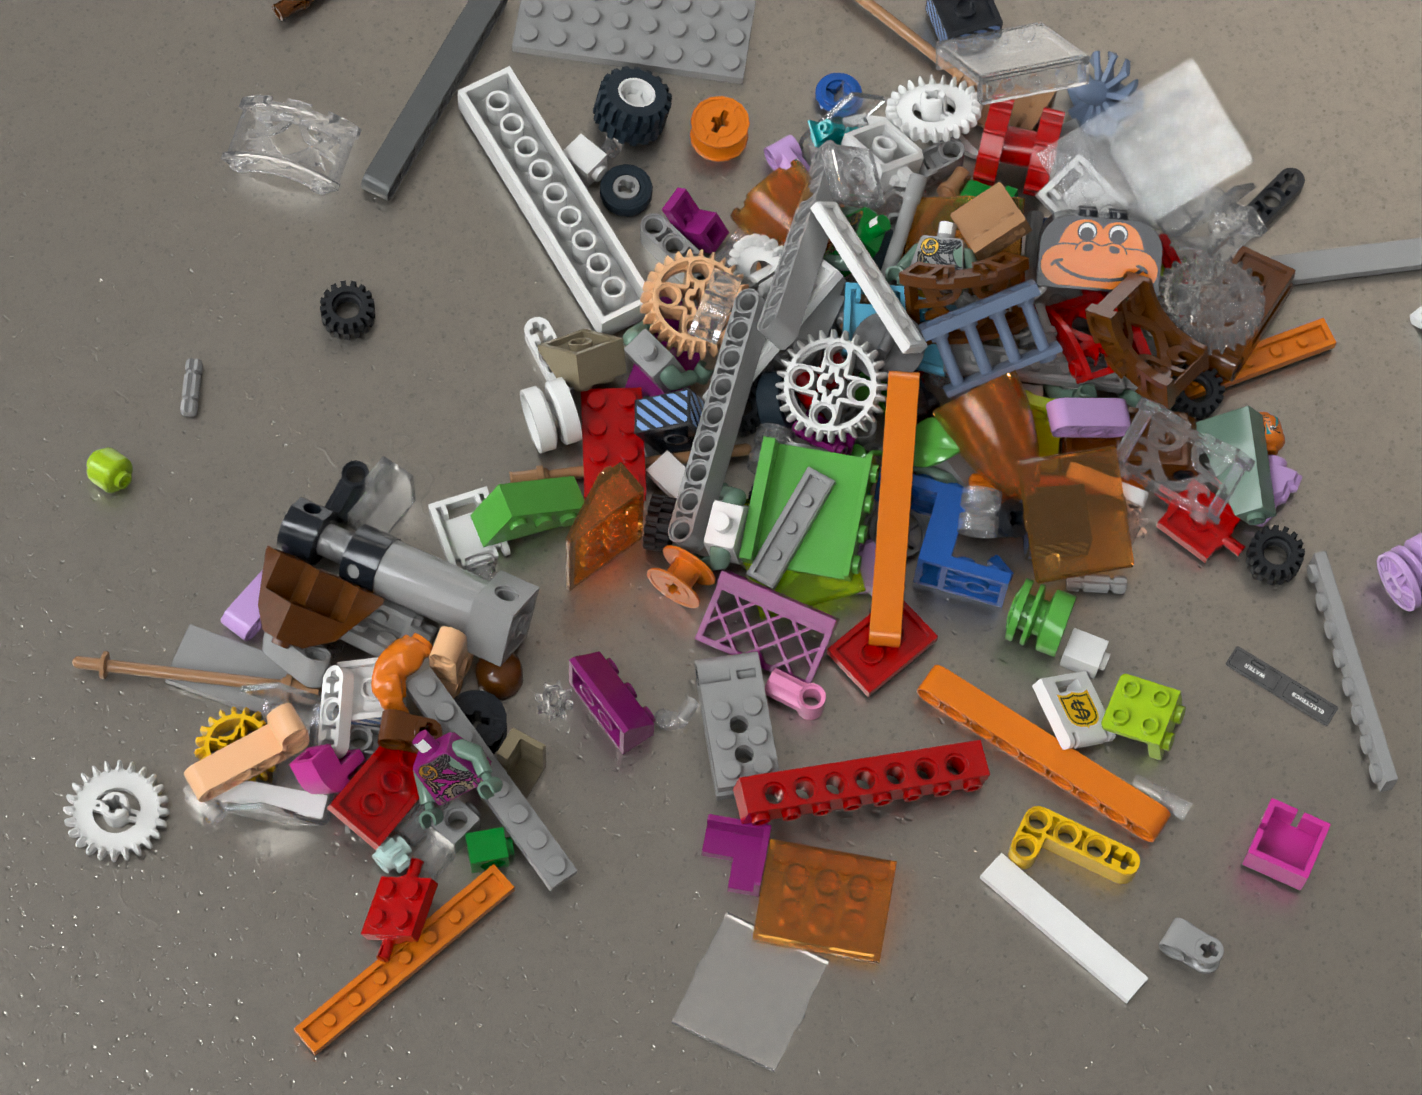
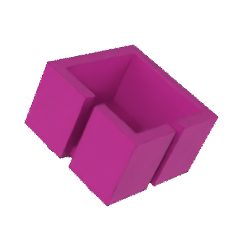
M1271 798L1242 865L1301 891L1311 873L1331 824L1304 812L1297 827H1293L1291 823L1298 809Z

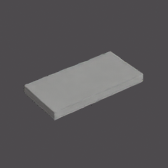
M189 624L170 666L271 679H282L289 674L264 654L262 650ZM165 679V682L231 707L234 706L236 709L243 711L247 707L250 710V714L259 711L264 719H267V715L274 708L285 703L292 704L294 697L291 700L284 699L279 692Z

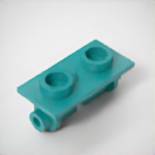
M829 119L821 122L807 121L811 132V140L817 148L829 140L834 141L840 147L845 133L859 129L858 127L849 126L845 128L844 125L834 123Z

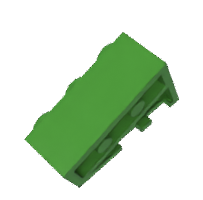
M568 476L498 484L470 516L484 548L556 527L571 526L579 520L578 517L587 509V505L575 477Z

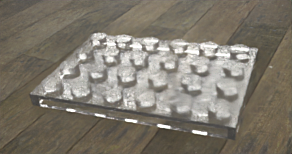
M1192 57L1036 152V155L1069 209L1078 210L1079 205L1096 206L1098 212L1109 213V208L1127 209L1130 215L1140 216L1151 224L1254 162V159Z

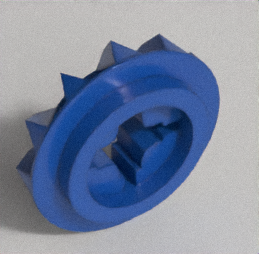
M828 74L816 86L815 100L818 101L820 109L827 110L830 115L854 112L856 107L861 104V86L855 78L848 74ZM843 87V97L835 102L834 94Z

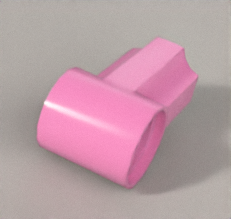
M777 668L772 671L764 687L767 696L796 710L799 716L806 720H815L823 714L826 693L820 685L815 683L807 684ZM811 697L815 698L819 704L809 706L803 700Z

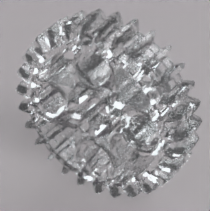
M1207 251L1204 258H1199L1195 252L1193 260L1183 256L1181 264L1173 261L1171 269L1165 268L1163 276H1160L1157 299L1171 321L1185 334L1206 345L1209 355L1212 354L1213 349H1218L1223 354L1225 347L1228 346L1234 351L1237 343L1244 346L1247 338L1253 339L1255 331L1259 330L1261 321L1264 318L1266 300L1263 295V286L1259 285V277H1252V268L1243 270V261L1234 264L1232 263V256L1228 260H1223L1221 253L1216 258H1212ZM1190 280L1194 281L1193 284H1183ZM1186 322H1194L1195 326L1190 325ZM1224 322H1234V323H1235V324L1230 325V326H1228V327H1225V326H1224Z

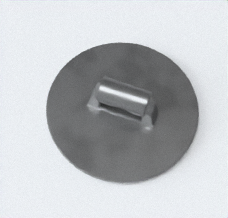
M877 313L864 319L853 334V337L856 334L860 336L859 346L865 341L871 344L867 353L873 350L879 352L874 361L883 360L885 362V366L879 369V372H914L923 359L925 350L921 353L903 354ZM911 319L915 324L916 328L918 329V331L920 332L918 324L913 319ZM856 355L855 363L857 367L870 377L866 365ZM888 378L883 379L881 381L888 382Z

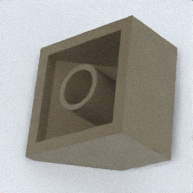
M581 329L538 344L539 353L555 377H562L567 386L574 388V391L577 392L588 391L592 389V385L598 383L613 382L615 377L627 373L623 338Z

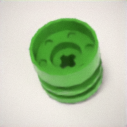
M1026 578L1023 586L1016 592L1006 619V635L1004 639L1012 642L1017 629L1022 630L1020 645L1024 646L1030 635L1033 634L1037 636L1035 650L1055 657L1077 596L1057 589L1050 601L1045 600L1046 585L1041 583L1037 595L1034 596L1030 594L1034 580Z

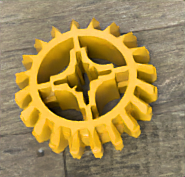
M233 706L231 714L227 716L220 709L219 720L209 716L208 723L210 727L201 726L200 733L203 736L196 737L195 743L199 747L194 751L195 757L201 760L211 755L212 751L216 752L245 737L247 730L254 732L267 725V719L261 721L262 715L259 711L250 716V710L247 707L243 709L242 714H238L236 707ZM234 730L231 735L222 736L226 732ZM273 766L267 769L266 771L275 772L276 766ZM266 771L247 781L256 782L258 777L262 781H267L268 776Z

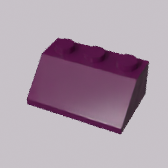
M600 651L571 658L569 660V684L622 755L654 735V722H656L654 715L647 706L641 707L636 700L637 694L629 682L623 683L617 675L619 670L611 658L605 659Z

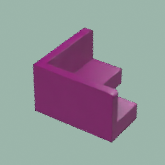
M708 814L701 856L733 861L727 891L759 897L772 825L753 826L752 823L741 824L740 819Z

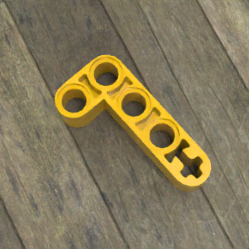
M1033 806L1025 813L1008 852V858L1021 870H1026L1033 866L1041 849L1044 848L1118 884L1131 882L1140 866V857L1132 848L1042 806ZM1039 820L1043 823L1044 828L1035 829L1030 825L1029 821ZM1061 833L1069 834L1073 842L1064 843L1059 839L1058 835ZM1026 847L1030 850L1031 855L1021 856L1016 851V848ZM1087 848H1098L1102 852V856L1094 857L1090 855ZM1109 854L1113 856L1110 864L1106 862ZM1122 862L1128 864L1126 870L1120 868Z

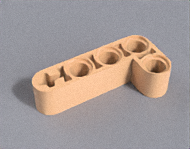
M291 703L282 704L269 712L267 715V725L201 759L185 770L184 776L199 802H206L294 756L309 745L308 730Z

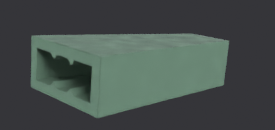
M1245 406L1196 422L1197 435L1234 515L1250 525L1262 524L1266 519L1276 516L1262 414L1250 406Z

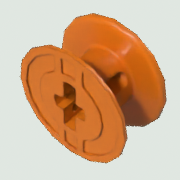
M725 96L710 97L701 101L693 110L691 117L690 139L696 152L705 159L716 162L729 161L739 156L746 148L750 123L747 111L742 104L733 98Z
M665 546L663 548V555L670 564L667 571L659 568L649 569L647 571L648 579L658 591L677 604L688 608L699 607L700 599L692 589L696 583L707 586L713 585L716 577L712 570L692 553L677 546Z

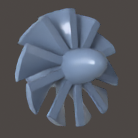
M1094 51L1089 62L1094 68L1095 80L1080 61L1076 66L1078 85L1068 84L1067 90L1074 105L1068 110L1069 115L1072 119L1077 118L1080 121L1085 134L1105 137V135L1121 131L1124 128L1121 123L1135 109L1141 108L1145 102V99L1136 98V96H1145L1143 91L1136 90L1138 79L1133 80L1126 86L1121 84V81L1130 74L1131 65L1127 58H1125L1120 72L1114 78V64L1118 58L1115 52L1108 51V65L1103 73L1100 65V51Z

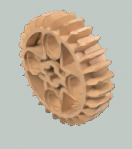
M691 249L688 250L685 258L680 251L675 254L674 260L667 255L664 264L658 262L654 271L649 272L647 281L644 282L642 288L644 292L640 297V302L643 303L640 313L647 315L643 319V324H652L649 332L651 334L658 333L657 340L660 343L665 340L668 351L672 347L677 348V357L683 351L688 352L689 360L692 359L695 352H699L701 360L705 358L707 351L710 352L713 358L716 357L718 348H721L726 328L721 333L709 337V325L727 326L731 312H724L720 305L725 304L732 309L738 293L749 288V284L740 285L744 277L743 274L737 276L733 274L736 265L730 268L725 267L726 257L720 262L715 261V252L709 258L704 257L703 249L700 250L698 256H693ZM685 273L683 284L666 282L675 274ZM692 273H701L705 279L698 280L693 277ZM714 278L719 280L727 290L713 289ZM659 297H669L673 303L665 304ZM681 299H683L682 305L679 306ZM694 299H696V302H698V310H696ZM664 318L679 320V330H674ZM687 329H696L700 336H691Z

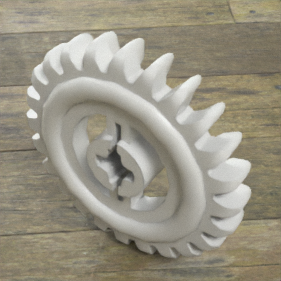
M931 74L929 84H925L922 77L919 76L918 87H915L911 80H908L907 83L908 91L904 86L899 85L898 92L892 91L891 98L887 99L885 110L887 120L904 135L910 137L911 141L921 139L922 143H928L929 140H932L933 143H939L940 140L948 142L950 137L957 139L961 137V133L967 134L970 132V128L975 127L977 121L982 117L983 105L980 100V94L975 92L974 86L967 87L965 80L957 87L956 77H953L951 83L947 85L946 77L943 74L941 82L936 84L934 76ZM947 104L955 109L953 114L947 111ZM915 110L921 112L922 120L914 116L913 112Z
M756 233L746 235L733 245L734 249L729 252L732 258L727 261V264L730 266L736 265L734 275H744L740 285L749 284V288L754 289L766 300L774 275L770 276L776 271L784 246H778L777 240L769 239L764 234L761 236ZM758 261L769 263L767 266L756 271Z
M120 759L117 761L114 770H112L108 761H105L104 772L102 773L93 765L92 772L94 777L92 778L81 773L84 785L72 783V787L77 795H66L68 802L74 806H64L63 808L67 815L73 816L66 818L64 823L68 827H75L68 834L71 838L80 837L76 841V846L82 848L88 845L86 848L87 855H92L98 851L99 860H103L107 854H110L112 862L117 861L119 854H122L124 859L128 861L132 851L137 856H141L142 846L148 849L153 848L150 839H160L162 837L157 828L167 827V822L160 818L170 814L168 808H162V806L169 802L168 796H160L165 790L164 785L159 784L154 787L157 782L156 774H152L146 779L147 768L143 766L136 773V766L133 761L130 762L127 770H124ZM113 791H125L132 794L139 801L140 811L131 809L128 798L124 794ZM118 805H121V807H122V809H116V808H117ZM110 809H116L115 813H111ZM94 813L102 814L105 822L114 828L124 827L129 822L135 823V825L120 833L107 832L97 825L94 820Z

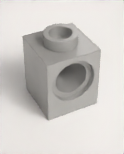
M458 798L442 812L444 818L440 824L435 826L433 822L431 823V834L454 855L466 844L465 833L476 832L481 829L480 812L471 803L466 802L464 804ZM456 819H461L467 824L462 829H454L450 826V823Z

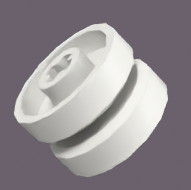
M562 377L545 383V396L536 385L520 390L524 417L532 440L540 454L557 448V435L565 445L582 440V429L578 412L570 390Z

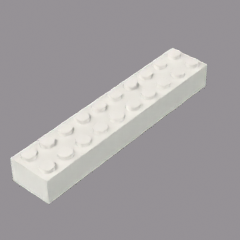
M508 66L458 90L459 110L595 331L613 335L643 320L647 314L640 313V308L643 305L640 302V297L644 292L642 288L645 281L511 67Z

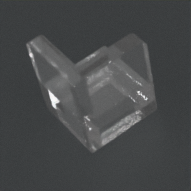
M430 826L426 830L427 839L410 856V861L411 858H418L424 861L421 870L433 880H436L456 857L455 845Z

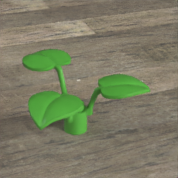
M861 372L858 376L860 378H864L866 380L871 381L870 377L865 375L863 372ZM861 386L855 391L857 401H864L870 395V390L867 386ZM887 390L881 391V394L887 397ZM879 402L878 406H880L884 410L885 414L886 406L884 405V402ZM927 418L916 426L914 465L916 467L926 468L940 464L961 451L949 427L942 420ZM856 444L853 447L851 456L866 458L867 454L874 457L882 456L883 450H872L867 453L863 446Z

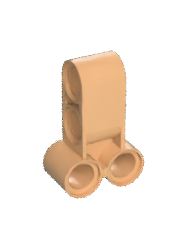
M443 626L439 630L429 655V666L454 699L460 694L463 679L469 671L474 655L467 652V637L463 632L452 627Z

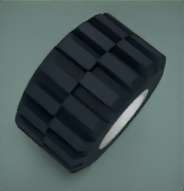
M625 66L621 70L617 68L612 70L611 74L607 73L603 81H601L593 107V114H595L593 119L596 124H599V130L606 132L607 137L611 140L615 138L618 140V143L624 144L626 142L630 146H637V143L646 145L649 140L655 141L658 135H661L672 105V94L668 93L669 87L667 84H662L663 79L659 76H653V72L649 70L642 71L640 67L630 69L629 66Z

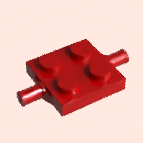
M1195 479L1186 490L1177 495L1164 487L1163 484L1155 492V496L1169 505L1167 512L1158 521L1156 527L1204 563L1209 560L1215 551L1223 546L1237 555V557L1246 548L1245 545L1232 537L1233 530L1240 523L1241 519L1234 515L1229 504Z
M411 858L407 873L404 876H381L361 935L367 940L382 941L376 956L382 962H390L395 945L403 942L419 941L438 887V883L432 878H419L424 865V861L421 859Z

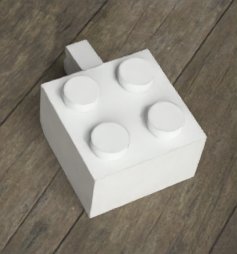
M887 119L845 133L840 148L854 161L850 175L874 196L892 189L904 195L910 174L919 173L924 159L922 149Z

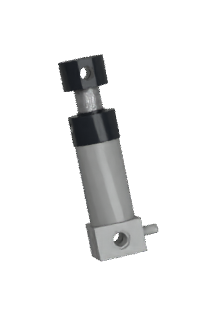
M300 497L291 505L283 519L277 536V548L279 550L303 559L310 565H316L323 557L340 564L339 577L343 580L370 590L387 600L442 625L463 632L467 637V652L501 667L527 638L540 588L502 570L489 581L404 543L401 539L368 524L360 526L355 533L338 527L339 517L337 512L304 497Z

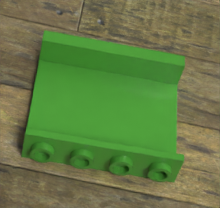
M764 436L739 558L744 563H753L809 466L834 480L836 485L787 570L852 582L854 574H859L862 556L858 555L860 543L865 544L868 526L864 525L866 513L870 514L873 508L874 495H870L872 483H877L880 473V465L876 464L877 461L874 456L867 454L866 458L780 444L776 438Z

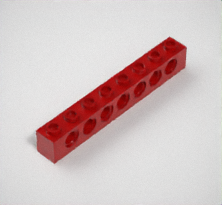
M981 740L739 777L733 792L741 824L752 823L753 826H762L774 819L783 818V821H793L805 814L813 813L814 816H823L831 813L832 810L842 808L844 811H854L863 805L873 803L874 806L880 807L898 799L911 802L922 798L923 795L934 794L935 797H942L952 793L954 790L963 789L964 792H973L982 788L990 776V771ZM947 766L954 767L959 775L950 773ZM917 771L926 773L929 779H922L917 774ZM887 776L895 777L899 784L891 783ZM857 780L864 781L869 789L861 788L857 784ZM826 785L836 787L839 794L831 793ZM796 790L806 792L809 798L803 799L799 797ZM765 795L774 796L778 803H770Z

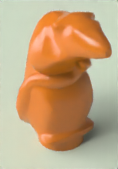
M414 633L411 637L406 634L402 638L395 640L382 652L375 663L371 681L372 693L379 700L384 710L397 709L409 713L403 702V699L406 698L407 677L420 669L433 648L427 639L417 633Z

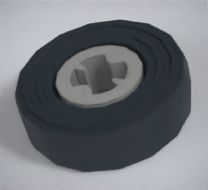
M622 164L614 166L605 173L601 180L600 197L602 203L610 212L618 216L629 217L638 215L647 208L652 200L653 186L651 179L643 169L635 165ZM625 186L627 189H631V194L627 195L625 191L621 192V187Z

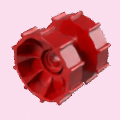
M993 95L972 180L993 186L1000 162L1027 168L1028 172L1022 194L1036 197L1035 195L1049 181L1065 112L1044 107L1038 132L1009 125L1015 100Z

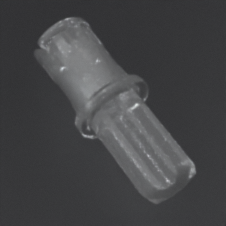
M1137 775L1131 784L1162 804L1171 814L1182 821L1193 804L1169 792V787L1165 786V788H1162L1140 775Z

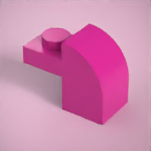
M331 744L306 748L289 765L304 790L310 794L326 795L340 793L349 782L348 778L356 773V768L365 758L360 749L348 750L343 758L338 759Z

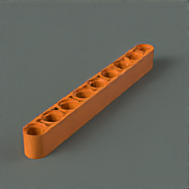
M889 371L869 632V645L900 647L920 382V373Z
M934 665L918 687L917 694L925 702L1141 839L1154 842L1171 817L1169 810L1159 802L1075 749L1063 750L1056 737L943 666Z

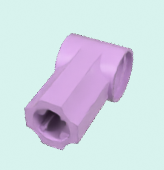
M788 135L765 147L763 151L769 166L775 172L780 171L794 192L798 194L802 193L810 166L802 157V151L796 139L792 135Z

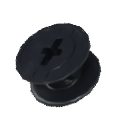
M469 690L458 694L454 698L455 702L472 725L475 724V721L481 722L475 729L492 753L495 754L507 737V713L503 703L495 695L484 690Z

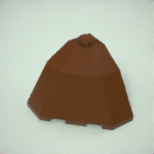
M271 546L266 548L258 609L263 631L273 637L271 642L280 647L289 649L290 645H294L303 649L337 641L378 609L385 600L376 593L345 581L327 570L315 568L305 562V560Z

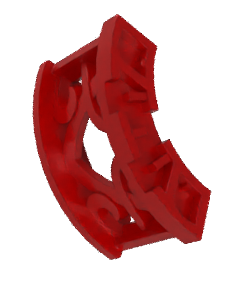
M1081 290L1082 296L1049 306L1045 305L1051 326H1054L1057 331L1056 340L1062 347V353L1068 362L1069 372L1075 378L1077 384L1115 373L1107 362V368L1091 372L1086 356L1094 360L1095 367L1099 361V353L1104 354L1105 358L1108 355L1100 343L1095 344L1092 336L1072 328V324L1077 317L1086 319L1085 309L1092 303L1098 305L1109 292ZM1132 326V348L1138 355H1151L1141 328Z

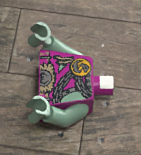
M423 730L413 739V745L419 750L413 765V772L420 804L425 806V811L419 816V823L422 828L427 829L431 827L430 816L433 818L435 826L443 821V813L439 808L434 807L435 802L441 806L477 786L479 795L485 800L501 791L503 783L500 778L491 776L493 772L490 766L492 761L485 755L480 745L464 740L455 732H449L435 739L427 730Z

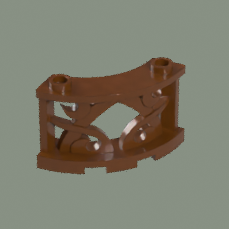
M1003 251L990 258L972 262V268L955 270V264H930L917 261L899 273L900 284L904 285L906 312L911 319L920 325L925 322H920L919 309L933 308L924 314L925 320L947 314L951 311L945 306L954 303L965 288H972L973 293L978 298L983 299L1005 290L1009 279L1010 287L1025 282V271L1029 269V257ZM991 284L988 287L989 291L981 289L982 286ZM918 288H921L926 299L918 298ZM952 289V292L947 296L944 295V292L940 291ZM1012 306L1011 312L1009 308L1006 309L1008 311L1004 315L1012 335L1019 334L1021 329L1029 326L1022 307ZM985 317L977 321L978 325L976 328L982 342L1000 338L993 319ZM960 328L949 332V337L947 338L949 344L969 343L965 332L961 331ZM929 340V341L926 342V343H927V346H928V345H931V344H936V343H932L931 340Z
M1127 271L1123 275L1124 280L1098 305L1092 303L1085 309L1089 330L1095 344L1100 343L1108 355L1105 361L1119 378L1122 379L1125 376L1138 387L1135 392L1148 401L1169 410L1175 404V398L1201 372H1206L1209 369L1208 347L1185 334L1171 321L1157 299L1151 278ZM1132 326L1144 329L1153 336L1157 357L1148 354L1138 355L1132 348ZM1183 363L1189 365L1186 369L1176 367ZM1171 375L1178 377L1174 380L1171 378Z

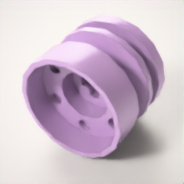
M1422 532L1406 540L1404 546H1395L1391 548V551L1379 555L1377 559V568L1384 587L1394 602L1408 612L1414 611L1422 605Z

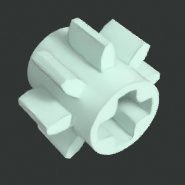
M395 834L393 837H387L376 849L372 857L386 873L395 869L400 874L410 865L408 855L412 852V849L400 835Z

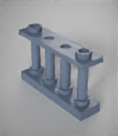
M1033 279L918 325L926 342L931 340L932 343L937 345L951 380L950 384L943 386V390L948 398L954 396V399L967 396L974 387L1038 361L1040 364L1050 362L1057 358V353L1063 351L1057 340L1048 343L1033 304L1035 302L1034 297L1041 295L1038 285ZM1015 305L1019 308L1022 307L1037 346L1036 349L1021 355L1004 315L1007 313V308ZM985 317L993 319L1009 359L992 367L976 328L978 325L977 321ZM958 328L965 332L980 372L965 378L961 375L947 339L949 332Z

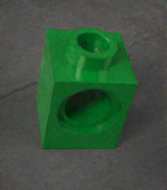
M503 827L465 833L471 874L486 871L493 864L498 869L509 867V856L514 855L512 838L511 836L505 837Z

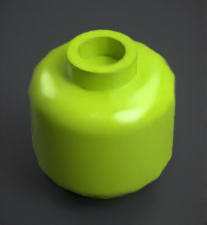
M110 447L98 449L87 460L88 478L105 492L114 493L125 489L130 484L133 472L132 463L116 449Z

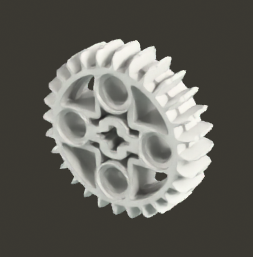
M831 329L829 338H827L823 330L819 331L818 340H815L811 334H808L809 344L805 345L798 340L797 344L800 350L798 352L792 349L788 350L789 354L793 357L792 360H781L787 367V370L777 371V374L784 378V382H778L775 386L783 389L784 393L776 395V398L780 401H786V404L782 405L780 410L782 412L791 411L786 417L789 423L796 419L798 420L794 427L795 430L800 431L807 427L804 434L807 438H810L816 432V441L822 442L824 435H827L828 442L831 444L834 443L835 435H838L842 442H846V433H850L856 439L858 438L857 428L868 432L865 424L867 420L874 424L877 423V420L872 415L874 411L884 413V410L878 406V403L886 402L887 397L881 394V391H886L888 385L881 383V380L888 378V373L879 372V369L885 366V362L883 360L875 362L874 359L877 358L879 352L873 350L867 353L871 344L865 341L859 346L861 338L857 334L851 341L849 340V332L846 330L843 331L841 338H838L835 329ZM826 349L821 368L802 364L813 353ZM839 349L847 350L848 357L846 361L841 364H835L833 361L834 353ZM856 355L866 365L871 381L852 376ZM803 371L809 372V383L803 387L797 386V375ZM843 374H844V377H845L848 381H850L849 385L847 384V381L843 378ZM835 379L839 389H833L830 394L826 384H831ZM861 386L869 387V397L864 401H857L855 399L856 389ZM816 388L818 389V392L822 394V397L820 394L814 391ZM795 392L813 397L809 417L799 407ZM844 405L863 409L850 421L839 424ZM825 408L831 409V420L826 424H820L817 419L819 412Z

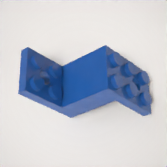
M882 465L874 494V501L879 502ZM913 474L910 509L930 517L918 557L913 583L1002 608L1012 573L1006 572L1005 569L996 565L984 566L977 564L968 557H953L971 490L965 489L958 483L951 482L946 484L936 481L933 477L926 474Z

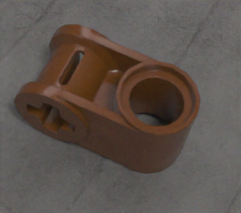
M387 709L382 711L377 743L383 748L418 754L419 750L412 743L415 736L419 732L427 730L435 739H438L443 735L442 727L432 718L409 714L402 710Z

